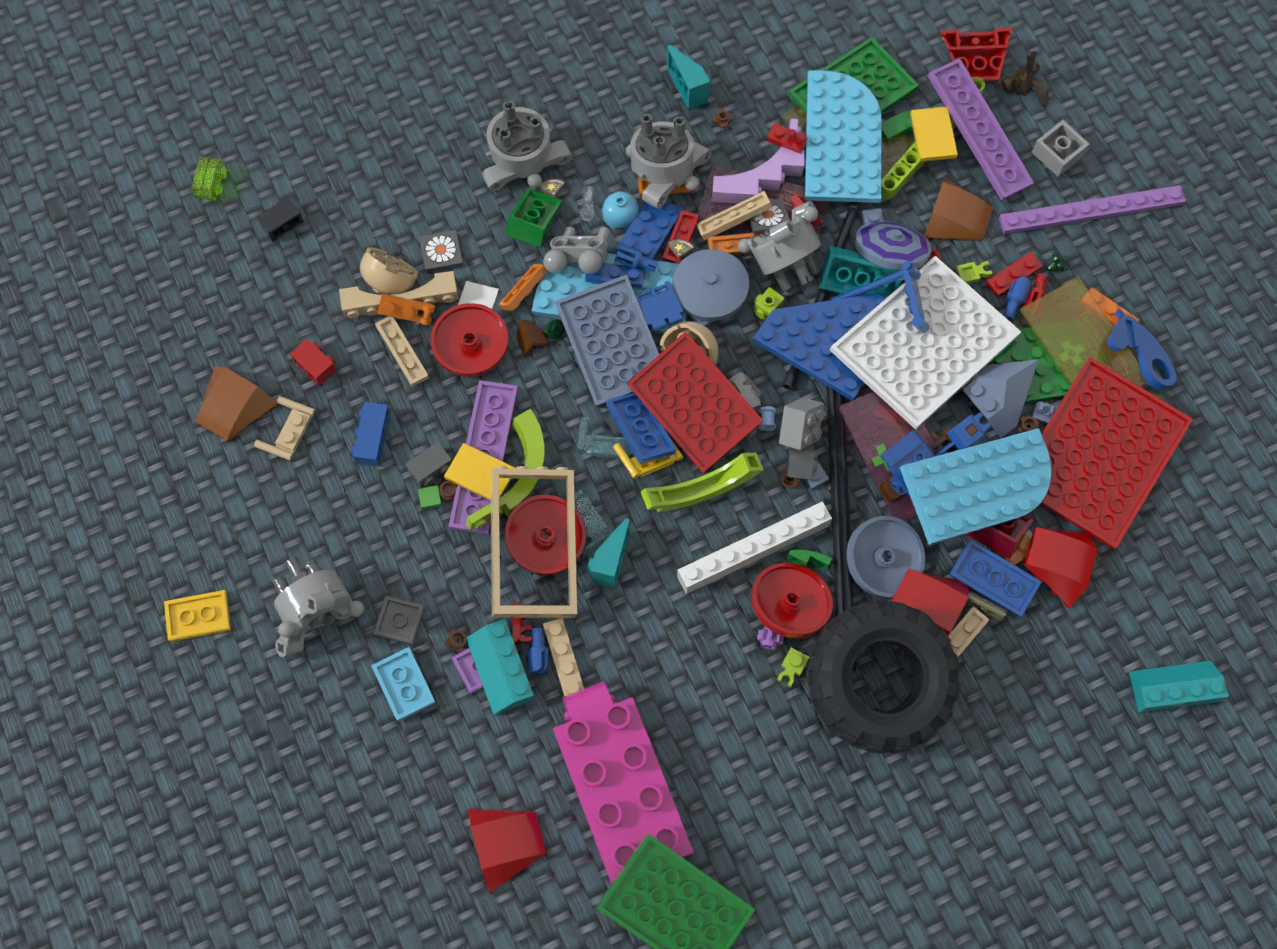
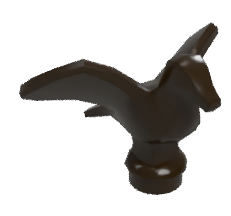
M1031 51L1027 54L1026 67L1018 69L1016 75L1012 77L1006 76V78L1002 79V84L1007 93L1014 92L1015 88L1021 86L1024 96H1026L1028 88L1032 89L1041 105L1045 107L1048 102L1049 90L1043 81L1033 76L1034 73L1040 70V65L1036 61L1038 52Z

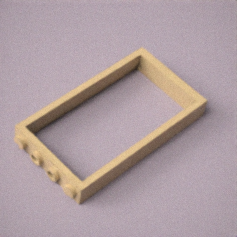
M497 466L496 469L492 468V618H575L577 615L574 470H568L567 467H558L556 470H550L548 467L528 469L525 466H519L516 469H508L506 466ZM499 478L566 479L569 606H500Z

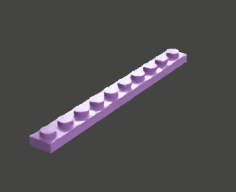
M1181 185L1000 214L999 221L1003 234L1181 206L1185 204L1186 200Z

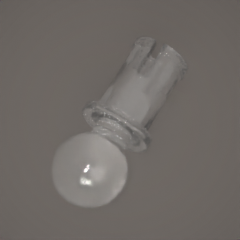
M592 186L583 188V199L580 202L582 207L580 217L585 221H590L594 217V210L592 208L595 207V188Z

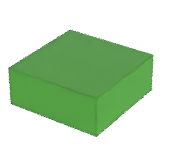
M438 485L418 489L422 510L442 506Z

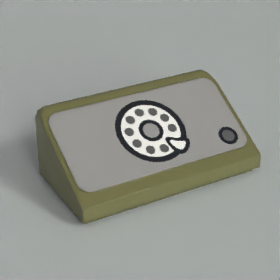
M971 590L969 591L966 605L975 607L978 611L999 622L1006 616L1007 609Z

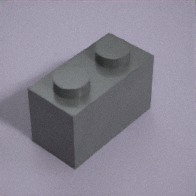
M436 442L407 462L405 466L419 487L423 488L433 484L440 475H445L452 463V459L439 442Z
M814 443L801 450L789 447L787 477L812 479V473L817 471L818 451H814Z

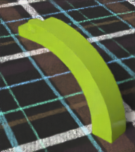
M756 452L742 453L728 464L704 476L676 485L645 488L641 491V495L647 510L657 509L658 512L676 510L728 492L752 479L764 469Z

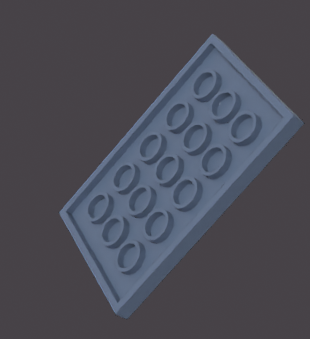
M627 274L555 301L595 406L599 407L606 404L608 399L633 393L627 383L653 361L659 353Z

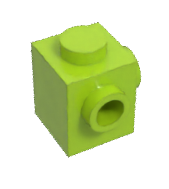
M769 287L763 295L759 294L756 297L754 312L760 319L766 320L772 310L783 307L784 297Z

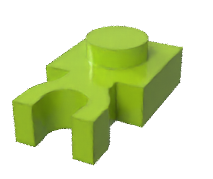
M988 261L982 262L979 266H976L975 262L958 265L955 268L957 275L967 284L979 282L980 277L989 278L992 276L991 270H983V268H988Z
M791 647L781 665L785 671L779 674L777 681L781 682L783 677H788L790 681L787 686L791 688L794 682V674L797 676L801 675L809 656Z

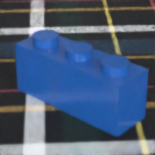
M364 402L363 409L360 408L358 416L360 424L355 429L356 443L351 447V456H353L356 464L379 467L390 416L388 405Z

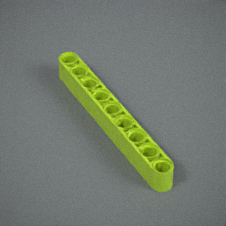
M972 78L982 95L985 87L984 81L980 78ZM949 113L953 130L957 125ZM916 142L882 179L881 197L883 199H892L925 162L919 161Z

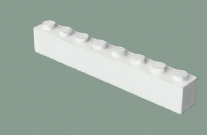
M820 502L678 569L677 577L685 593L688 594L829 527L832 518L824 503Z

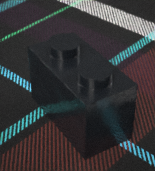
M288 197L278 201L273 207L262 211L256 217L261 228L272 242L304 222L301 213Z

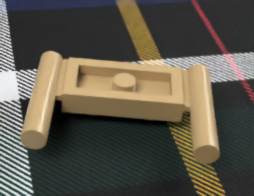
M279 396L277 403L291 408L292 411L275 442L276 446L256 440L254 447L291 461L312 416L315 415L316 409Z

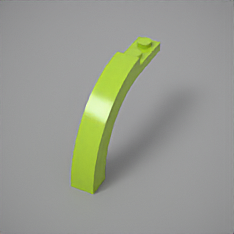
M529 409L514 418L512 427L518 434L524 449V466L528 467V469H536L543 466L544 440L540 425L532 410ZM519 479L511 490L499 498V516L504 511L507 517H509L519 503L530 498L539 479ZM491 503L467 517L465 525L470 531L474 528L480 529L487 523L486 521L491 519Z

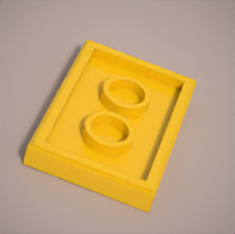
M947 107L911 110L910 116L919 161L957 158L958 154Z
M463 443L445 473L444 478L491 501L492 468L496 469L497 466H506L508 469L516 468ZM499 478V498L502 497L512 478Z
M226 590L164 601L169 642L231 631Z

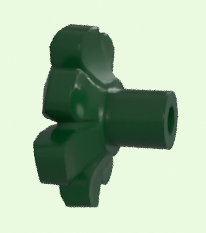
M1056 251L1050 253L1053 262L1047 265L1049 270L1053 271L1058 267L1066 272L1069 268L1064 263L1065 260Z

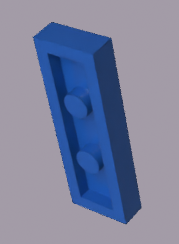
M602 263V267L598 272L593 274L586 273L585 282L602 284L627 274L632 287L642 288L644 268L636 267L634 269L626 265Z

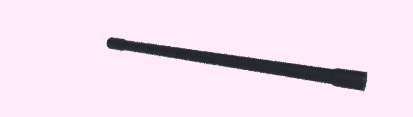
M862 202L849 203V209L835 247L844 249ZM819 287L814 303L824 302L829 290ZM793 365L787 371L782 385L787 390L794 389L799 375V369Z

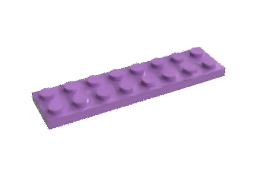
M959 58L929 72L927 75L945 107H947L948 112L1001 201L1034 184L1032 178L961 59Z
M479 380L466 441L467 445L504 462L518 386ZM457 485L448 526L449 529L489 535L491 519L486 521L487 523L480 529L474 528L471 531L465 524L468 516L487 506L491 501Z

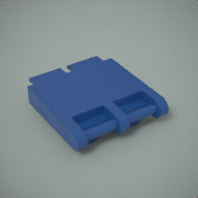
M669 281L656 288L650 287L648 291L640 294L634 293L648 328L652 327L654 332L666 328L665 321H668L670 326L682 321L683 309ZM667 288L666 290L656 293V291ZM651 294L650 296L640 299V297Z

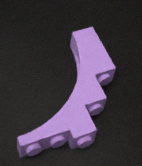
M791 119L789 128L801 133V127H798V119ZM781 147L773 157L755 169L736 175L714 176L712 202L738 204L761 193L762 190L779 191L780 184H784L785 176L802 177L803 169H806L804 150L800 154Z

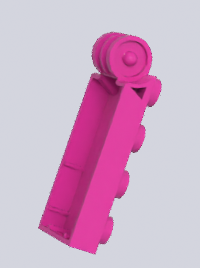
M604 681L562 697L566 708L564 718L568 722L554 727L553 730L611 884L647 832L681 857L694 853L633 697L615 703L616 698L614 695L609 694Z

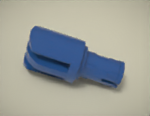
M620 243L619 247L623 250L617 251V255L620 257H615L614 261L634 269L640 266L655 272L659 261L645 257L642 251Z
M1022 277L1012 283L1006 297L1009 302L1003 314L1006 319L1014 321L1019 306L1025 303L1031 286L1029 279Z
M533 628L531 629L532 647L528 649V671L545 676L549 672V651L544 643L545 629Z

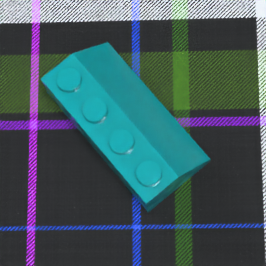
M828 246L822 267L820 288L843 294L859 286H864L892 275L900 270L876 265L858 252ZM901 281L892 282L864 293V295L879 293L887 298L899 288Z
M505 619L486 625L467 637V644L493 715L533 701V692Z
M1212 661L1129 672L1139 713L1217 703L1229 697L1224 677Z

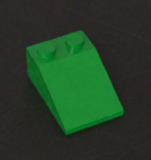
M527 188L508 217L505 235L530 245L541 247L547 238L562 200Z

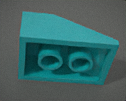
M672 45L667 46V69L688 110L708 103L709 86L711 84L709 74L705 73L700 65Z
M625 519L597 549L594 558L590 557L588 575L591 576V583L612 588L616 587L630 534V519Z

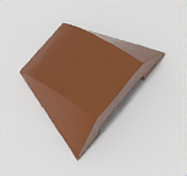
M944 177L925 237L928 240L930 238H941V240L983 241L993 207Z
M215 366L197 415L196 423L224 440L230 441L248 428V425L254 420L263 417V414L272 407L274 409L278 406V403L258 386L226 367Z

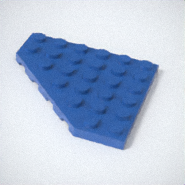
M879 293L774 309L753 337L752 342L853 401L865 382L830 351V347L882 303L886 297Z

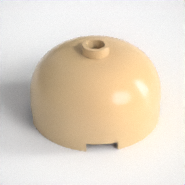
M372 247L367 248L360 263V272L365 282L375 292L393 295L405 293L412 289L418 278V271L400 258L396 259L393 256L386 255V251Z
M683 322L671 327L664 333L660 342L662 352L686 331L716 365L719 355L718 343L713 333L704 325L697 322Z

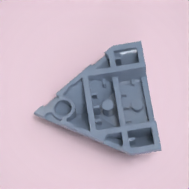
M1039 359L986 365L960 389L984 415L1000 438L1006 436L1018 425Z

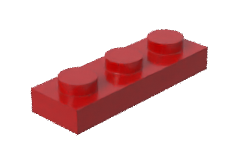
M681 210L669 242L673 240L690 242L699 221V215ZM667 245L662 258L665 262L680 264L684 257L678 259Z
M1029 252L987 280L986 285L999 298L1010 290L1015 280L1022 277H1030L1039 271L1043 265L1032 252Z

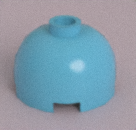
M623 191L609 195L604 201L602 208L603 220L612 229H628L639 212L638 202L634 196Z

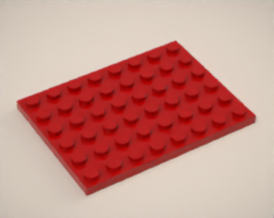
M1089 357L1041 433L1050 457L1051 479L1048 491L1040 504L1115 550L1193 419L1092 357Z

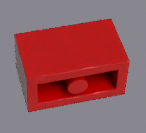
M306 339L290 353L293 362L320 386L337 371L334 366L335 361L329 354L324 355L321 352V347L316 342L311 343Z

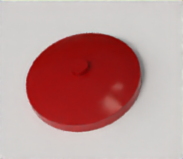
M476 303L460 304L448 309L437 319L431 332V347L437 362L448 372L464 377L479 376L493 370L505 357L509 344L507 327L501 316L493 309Z
M553 495L533 496L519 503L509 515L505 527V544L512 559L524 570L537 575H554L568 569L566 500ZM575 508L577 561L585 546L586 528L580 513Z
M779 563L766 568L756 578L751 591V603L758 619L774 633L788 638H806L818 633L828 622L833 609L832 595L824 580L814 571L799 564Z

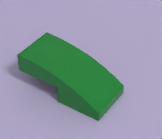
M911 111L898 114L881 123V132L888 142L902 133L906 135L913 131Z
M790 550L787 560L804 567L810 562L827 571L832 558L814 551Z

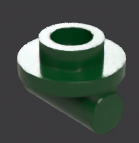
M556 318L550 320L543 334L546 337L559 338L564 331L562 321Z

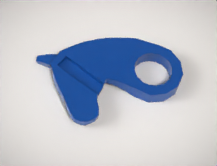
M1118 309L1116 311L1118 321L1114 324L1107 340L1109 348L1114 352L1121 351L1124 348L1135 349L1143 378L1153 388L1166 390L1176 382V372L1168 354L1144 326ZM1152 364L1162 371L1164 379L1155 373Z

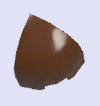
M520 320L517 329V340L523 355L533 354L532 350L539 346L541 349L544 348L548 342L541 329L528 320Z

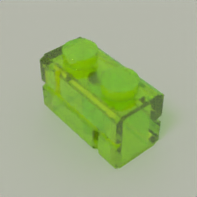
M199 158L191 187L195 198L216 201L218 194H221L222 178L226 177V167H224L220 159Z

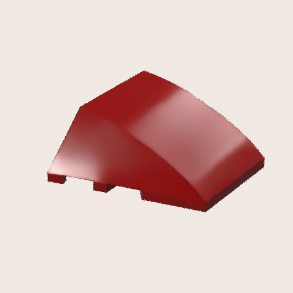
M995 28L993 32L959 33V30L940 31L952 60L955 61L960 58L971 78L976 77L983 81L999 80L1012 28Z
M1036 527L1032 533L1024 565L1041 582L1044 581L1052 589L1051 592L1054 595H1058L1064 601L1063 604L1067 608H1070L1089 585L1097 547L1087 533Z
M907 569L891 601L905 603L910 607L920 609L932 617V620L949 635L969 597V587L958 580Z
M468 809L471 829L489 893L547 854L535 811Z

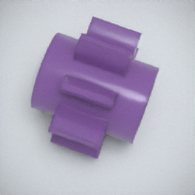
M766 626L764 629L759 630L757 640H760L761 647L775 650L779 644L782 645L784 636L774 633Z

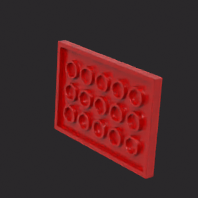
M686 331L627 383L703 473L763 422V419Z

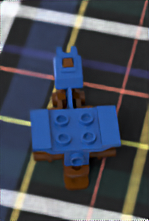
M981 412L975 416L969 415L955 427L951 428L948 426L940 432L942 435L940 438L932 432L931 435L935 442L930 446L913 429L880 455L893 475L878 486V491L888 502L906 493L911 498L900 470L901 466L943 455L945 451L950 453L968 448L986 434L985 431L991 424L989 422L984 425L980 424L979 419L983 416ZM939 444H941V445L943 446V447L940 448L938 451H936V452L933 451L934 448H935L936 450L939 448V447H938Z

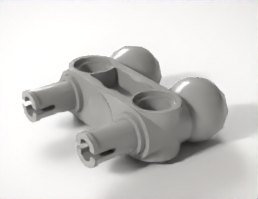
M567 227L562 236L551 240V250L544 256V267L549 272L556 274L562 272L566 268L567 263H578L581 270L585 273L593 274L598 272L602 267V262L608 257L607 240L611 235L610 230L607 227H601L597 236H576L575 229Z

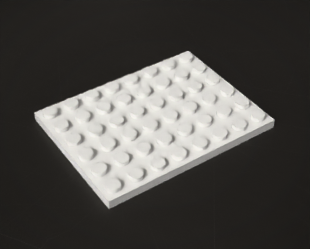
M936 256L919 270L921 277L917 280L925 321L929 324L927 332H919L912 324L914 317L908 308L910 300L905 293L904 286L906 284L904 283L830 347V351L915 430L1021 333L1018 328Z

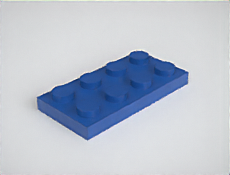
M666 201L662 208L657 209L644 202L617 245L616 253L618 250H623L619 247L620 243L642 251L643 256L654 260L676 225L683 208Z
M634 392L607 400L606 405L639 464L676 453V448L664 427Z
M971 539L967 542L949 573L953 578L1018 617H1022L1041 584L1040 580Z

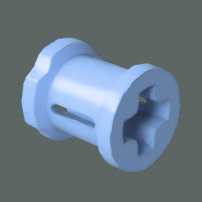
M771 406L759 408V413L763 419L759 429L763 431L775 430L774 414H776V408Z

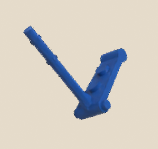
M911 261L904 262L902 270L831 298V300L864 295V293L892 282L905 280L904 290L910 300L908 308L914 317L912 324L921 333L929 330V324L925 321L917 280L921 277V272Z

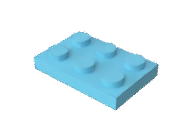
M409 647L371 665L397 722L436 703Z

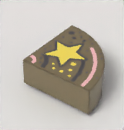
M550 179L543 182L539 189L549 196L556 197L565 186V182L559 179Z
M685 240L668 242L669 248L678 259L694 250V246Z

